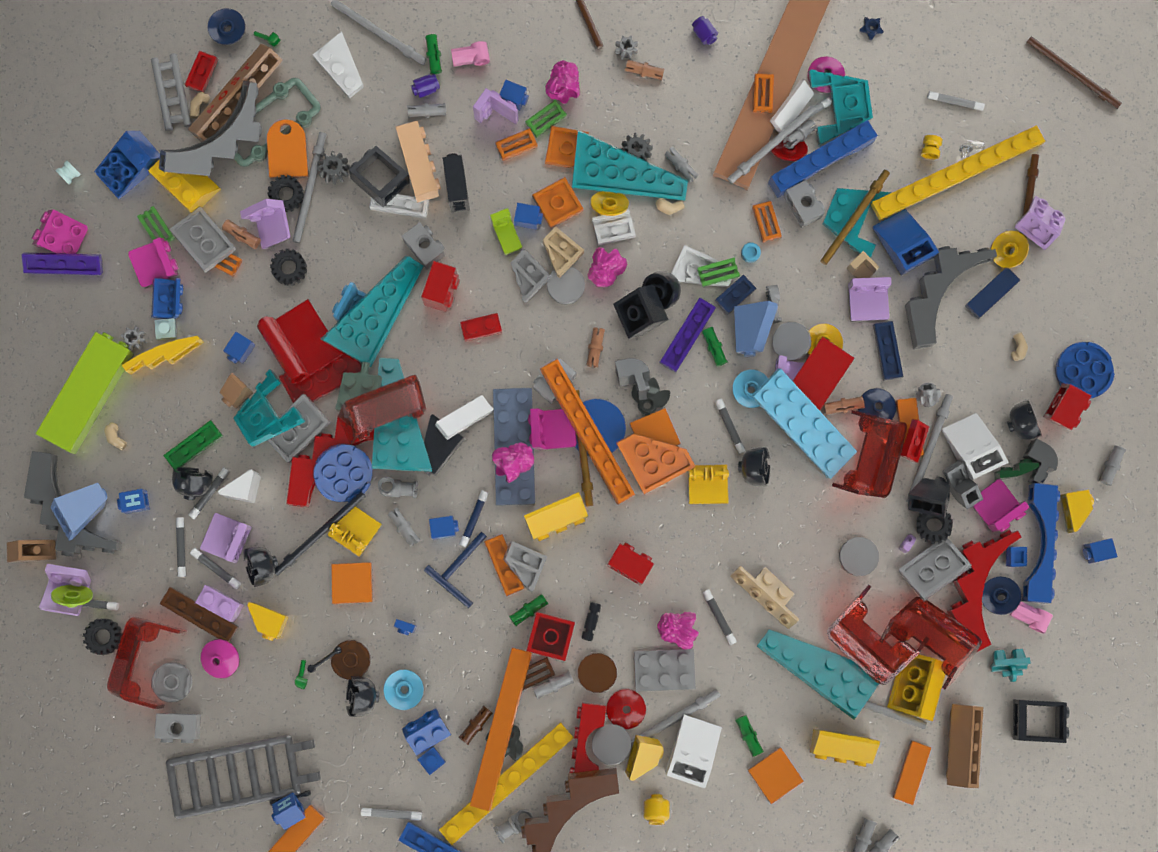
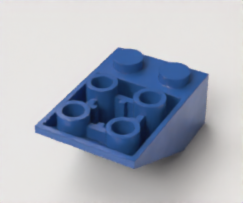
M125 131L94 172L118 199H121L150 175L148 170L160 159V153L141 131Z
M906 209L872 227L901 276L933 259L939 253L930 236Z

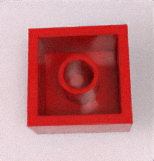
M433 261L421 296L424 306L447 312L448 307H452L454 297H452L453 291L458 289L460 283L455 267Z
M1062 383L1043 417L1065 429L1072 430L1073 427L1076 428L1081 421L1080 415L1083 410L1086 411L1090 406L1091 400L1089 399L1092 395L1071 384Z
M624 543V545L619 544L607 567L641 586L654 565L651 562L652 558L645 553L637 554L634 552L635 548L628 543Z
M536 612L527 651L565 661L575 622Z

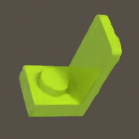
M506 208L491 214V223L504 254L508 255L521 250L522 245L512 223L509 209Z

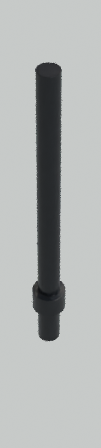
M360 491L292 554H287L283 558L284 561L275 568V574L279 576L289 566L292 567L304 552L329 531L333 523L337 524L366 495Z

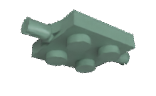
M363 361L361 371L358 373H343L335 409L338 412L351 414L348 423L350 426H357L359 415L375 414L382 377L380 375L368 374L369 362Z

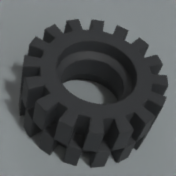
M281 175V178L277 176L275 182H270L271 187L268 186L269 192L267 194L269 199L282 200L279 198V191L284 187H289L293 190V196L289 200H282L285 212H288V210L292 212L295 207L298 209L300 207L299 203L302 204L304 196L301 184L290 175H287V177Z
M286 249V251L280 250L279 254H274L275 258L271 259L272 264H270V268L272 270L271 273L279 283H283L286 286L291 284L293 286L296 282L299 284L301 278H305L304 274H307V264L299 252L297 253L293 249L292 251ZM286 261H293L296 264V269L291 274L282 272V264Z
M946 512L945 518L919 513L916 524L917 533L927 543L931 541V544H935L938 541L939 544L942 543V540L946 541L948 536L950 537L953 527L950 513L947 514ZM933 518L938 519L942 523V528L939 531H931L927 527V522Z
M96 619L94 622H90L89 627L84 629L86 633H83V637H85L83 643L87 645V650H91V653H96L97 655H107L115 652L114 650L120 647L118 645L122 643L120 639L123 637V633H120L121 627L117 626L118 623L113 622L111 619ZM106 629L110 633V639L106 644H99L96 640V634L99 630Z

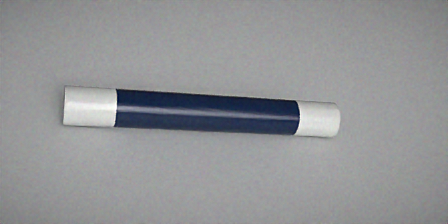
M481 490L459 545L467 547L489 493Z

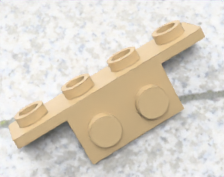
M739 566L731 574V578L738 585L745 589L752 598L756 599L766 611L770 612L787 629H790L798 622L799 618L785 606L794 593L766 567L761 570L756 578L749 574L742 566Z

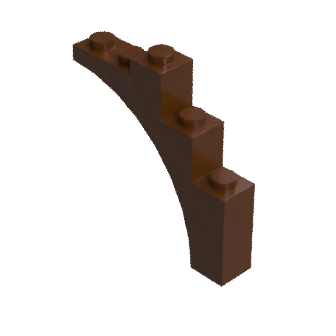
M610 768L569 773L568 780L565 781V790L568 794L547 796L546 803H543L544 816L525 819V826H521L522 838H526L527 845H532V852H551L557 835L565 823L577 811L600 798L619 794L617 769Z

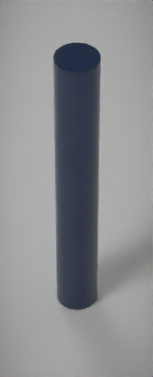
M481 531L442 576L448 580L487 536Z
M430 565L424 569V572L468 609L472 606L473 602Z

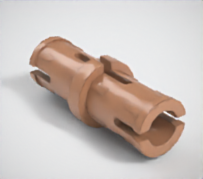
M628 59L625 69L626 72L639 74L643 78L647 76L661 81L664 74V68L648 65L649 63L647 62L643 64L631 61L630 59Z
M229 219L222 226V230L234 236L235 240L238 242L242 241L253 249H256L261 242L260 238L249 233L245 227H240Z
M593 328L591 344L588 345V349H590L586 363L588 367H592V362L593 368H598L600 352L603 351L602 342L605 329L600 328L598 335V328Z
M862 396L851 399L841 398L840 401L824 404L826 415L839 412L844 414L850 410L865 408Z

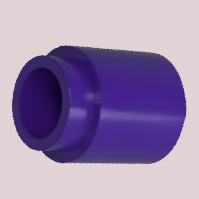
M701 16L692 23L693 31L703 45H711L718 39V31L708 18Z
M428 74L413 80L411 89L414 96L418 95L419 98L435 93L437 89H440L435 74Z

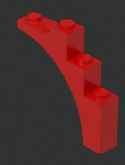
M344 412L343 415L337 416L335 438H332L333 435L321 433V436H315L312 459L308 455H298V458L292 457L286 504L309 508L312 493L316 486L313 478L314 465L321 453L337 444L357 446L364 442L373 441V423L362 422L359 425L360 420L358 418L357 426H350L348 423L351 414Z
M1007 530L1000 534V539L994 541L992 538L984 542L983 546L980 541L973 543L972 540L962 545L963 549L960 552L970 562L971 568L968 569L969 573L965 571L956 580L952 581L962 601L960 600L950 605L952 609L948 610L947 613L969 654H975L992 645L985 630L982 616L984 584L997 558L1011 544L1022 538L1019 531L1011 532V530Z

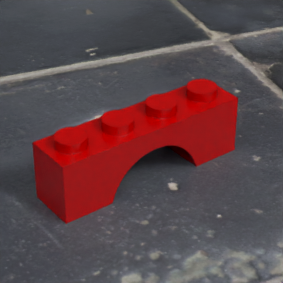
M582 702V707L578 706L576 718L580 719L579 727L575 726L574 739L578 740L577 747L572 749L571 759H575V765L570 767V773L599 770V766L593 763L587 756L585 746L588 736L595 729L604 726L606 705Z

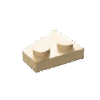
M557 227L543 239L544 247L558 278L584 254V249Z

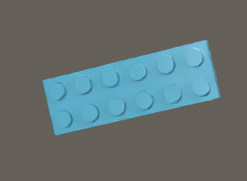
M778 368L752 395L754 400L827 478L831 479L857 452L782 369Z

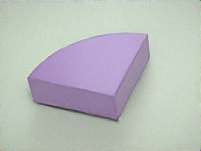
M908 534L899 546V550L903 553L909 552L916 541V537Z

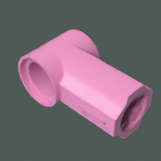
M484 41L474 42L468 47L451 49L454 67L468 64L482 66L490 62L488 46Z
M1020 602L1018 608L1010 613V616L1028 624L1031 629L1045 634L1053 617L1049 612L1039 608L1035 609L1023 602Z

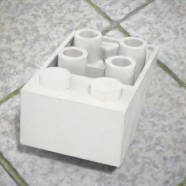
M977 413L941 429L957 461H961L964 464L969 479L973 480L1009 463L999 443Z
M684 714L665 769L666 775L705 788L712 769L722 727Z

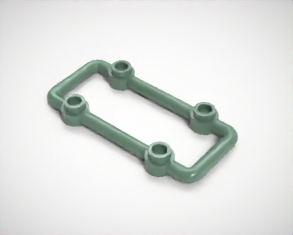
M291 78L285 83H276L273 86V92L255 105L257 114L277 98L285 99L289 95V89L296 85L313 106L309 111H300L296 115L295 122L303 128L311 125L312 117L319 113L321 106L319 101L299 78ZM286 127L281 133L284 135L289 134L291 127ZM267 143L263 146H253L250 151L251 155L245 159L237 151L234 160L243 167L249 166L254 161H264L268 152Z

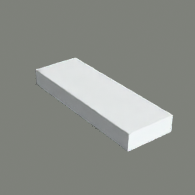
M805 80L799 81L770 120L778 133L798 117L814 95V92Z
M397 194L382 207L371 197L369 208L376 211L426 219L429 199L417 203L415 196Z
M481 395L437 421L435 425L448 440L491 414L494 409Z

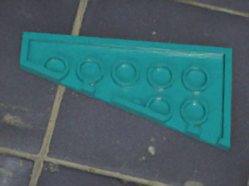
M578 130L572 188L685 201L688 180Z
M405 256L321 340L361 363L363 361L369 362V367H372L424 265L409 256Z
M379 358L378 375L382 377V383L375 411L372 469L432 472L399 359Z
M770 629L757 645L759 649L853 720L858 716L887 674V672Z

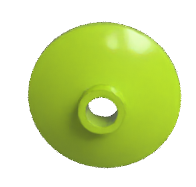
M64 585L57 587L51 592L52 601L69 608L86 604L93 598L92 590L82 585Z

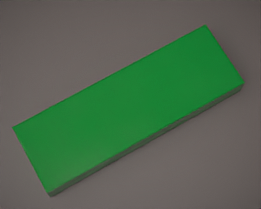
M210 420L163 456L171 467L177 470V467L186 465L222 438L223 435L213 421Z

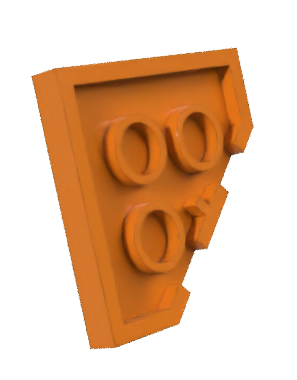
M634 433L616 442L643 494L696 467L687 449Z

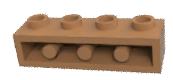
M952 704L950 711L951 727L949 730L950 743L947 753V785L979 788L984 707Z

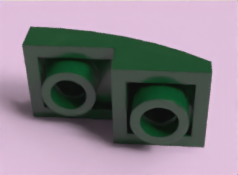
M1031 459L1020 460V463L1014 465V470L1013 467H1001L1000 471L995 472V480H1005L1021 476L1039 467V463H1032Z

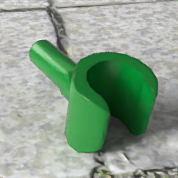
M254 31L253 34L266 40L273 47L281 41L274 32L270 36Z
M301 660L300 670L295 679V685L303 690L308 682V679L303 678L306 660Z

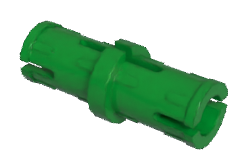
M429 34L425 36L428 51L426 52V57L429 59L430 74H440L442 72L440 63L441 51L438 48L437 35Z
M714 327L703 330L702 333L708 344V352L711 351L716 367L728 363L722 350L723 345L719 342Z
M540 594L528 604L524 603L523 607L510 615L509 618L515 626H518L527 618L535 616L534 613L548 605V602Z
M747 715L737 718L735 721L742 733L741 738L746 742L752 757L763 753L764 751L756 736L757 732L753 730Z

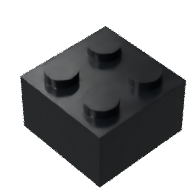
M654 285L638 287L613 304L628 339L643 336L669 320Z

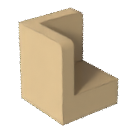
M863 251L846 269L855 278H870L878 270L879 266Z

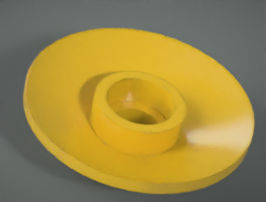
M600 191L592 196L591 207L599 214L616 216L628 209L629 201L622 193Z
M1013 230L1005 231L998 235L991 246V250L996 249L997 257L993 261L1003 268H1013L1020 265L1027 257L1029 251L1026 237L1022 233ZM1015 248V251L1010 254V250Z
M818 324L809 330L811 335L809 355L821 337L826 338L839 348H843V338L836 327L830 324Z

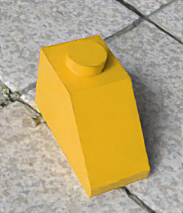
M1089 490L1060 495L1068 533L1077 532L1093 510L1094 499Z
M248 602V609L257 631L263 633L262 637L273 641L274 638L280 639L289 617L256 603Z
M635 735L625 770L629 780L634 781L658 766L659 759H662L664 748L658 739Z

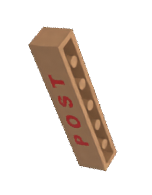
M260 44L188 130L200 142L215 134L227 122L235 110L241 95L243 80L257 83L259 89L283 60L270 47Z

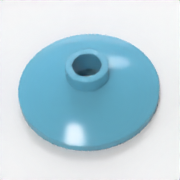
M758 370L741 372L735 378L732 387L733 395L737 402L747 408L760 407L752 395L763 385L768 377ZM748 387H753L754 393H749Z
M398 670L392 673L384 684L385 699L395 709H411L423 697L424 687L422 680L416 673L410 670ZM402 686H406L408 688L407 693L404 694L401 692Z

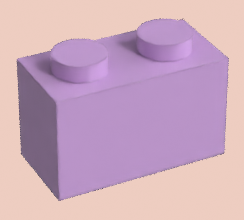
M208 585L204 586L195 602L229 622H235L244 607L243 603Z

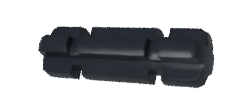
M595 602L590 603V613L587 614L584 625L586 629L581 637L586 641L593 640V631L596 629L599 618L597 614L601 610V604Z

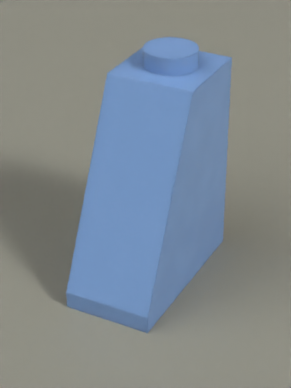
M763 301L734 306L736 352L744 354V357L756 356L755 353L763 352L778 308L777 303Z
M95 483L53 499L51 509L69 541L104 508L107 501V493L105 489H101L99 483Z

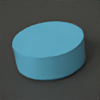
M747 243L741 250L743 260L748 263L757 261L761 254L760 247L755 243Z

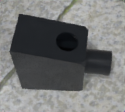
M936 477L935 480L922 478L908 494V510L945 518L950 500V484L943 477Z

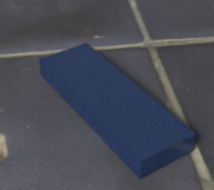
M1005 268L965 306L979 319L1010 291L1020 279L1009 268Z
M893 321L873 324L883 381L903 378Z

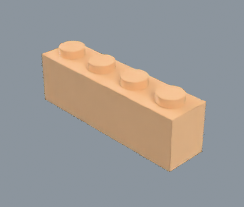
M418 121L396 126L417 203L439 197L438 190L441 187L438 178L434 179L433 176L436 169L434 162H429L428 155H431L429 145L424 144L423 138H426L423 126L419 127Z

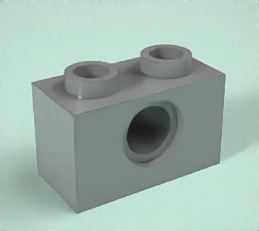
M807 180L785 191L783 196L801 228L822 218L825 210L824 206L815 197L814 187L808 184ZM801 200H807L810 206H803Z
M419 222L403 234L402 239L427 270L432 266L433 261L438 262L445 256L443 251L445 248L439 240L435 241L431 237L433 233L427 225L423 227ZM424 241L430 243L429 247L425 249L421 248L420 244Z
M156 714L155 739H161L163 743H173V739H181V743H193V740L200 738L201 714ZM176 723L182 726V731L179 734L174 731Z

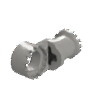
M778 285L766 286V293H768L766 295L768 297L767 301L777 303L779 306L780 293ZM778 308L773 320L774 324L782 321V318L779 317Z
M383 477L378 482V489L383 496H413V498H417L418 489L416 488H418V481L413 483L402 482L391 477ZM390 482L393 487L389 491H384L382 484Z
M519 810L516 814L509 817L507 822L498 827H493L502 843L514 833L522 832L521 826L525 825L520 824L518 817L520 814L526 813L530 818H533L529 810Z

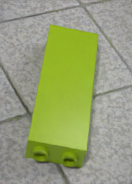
M95 332L41 423L36 435L76 455L125 371L122 365L131 360L134 355L129 350V345L122 341L119 344L112 341L114 337L105 332L102 335Z

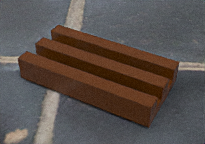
M548 657L529 665L528 670L544 662L547 666L526 675L525 680L548 669L550 673L524 685L523 690L555 675Z

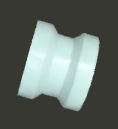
M68 161L64 162L62 168L56 169V172L68 184L72 183L74 177L81 175Z

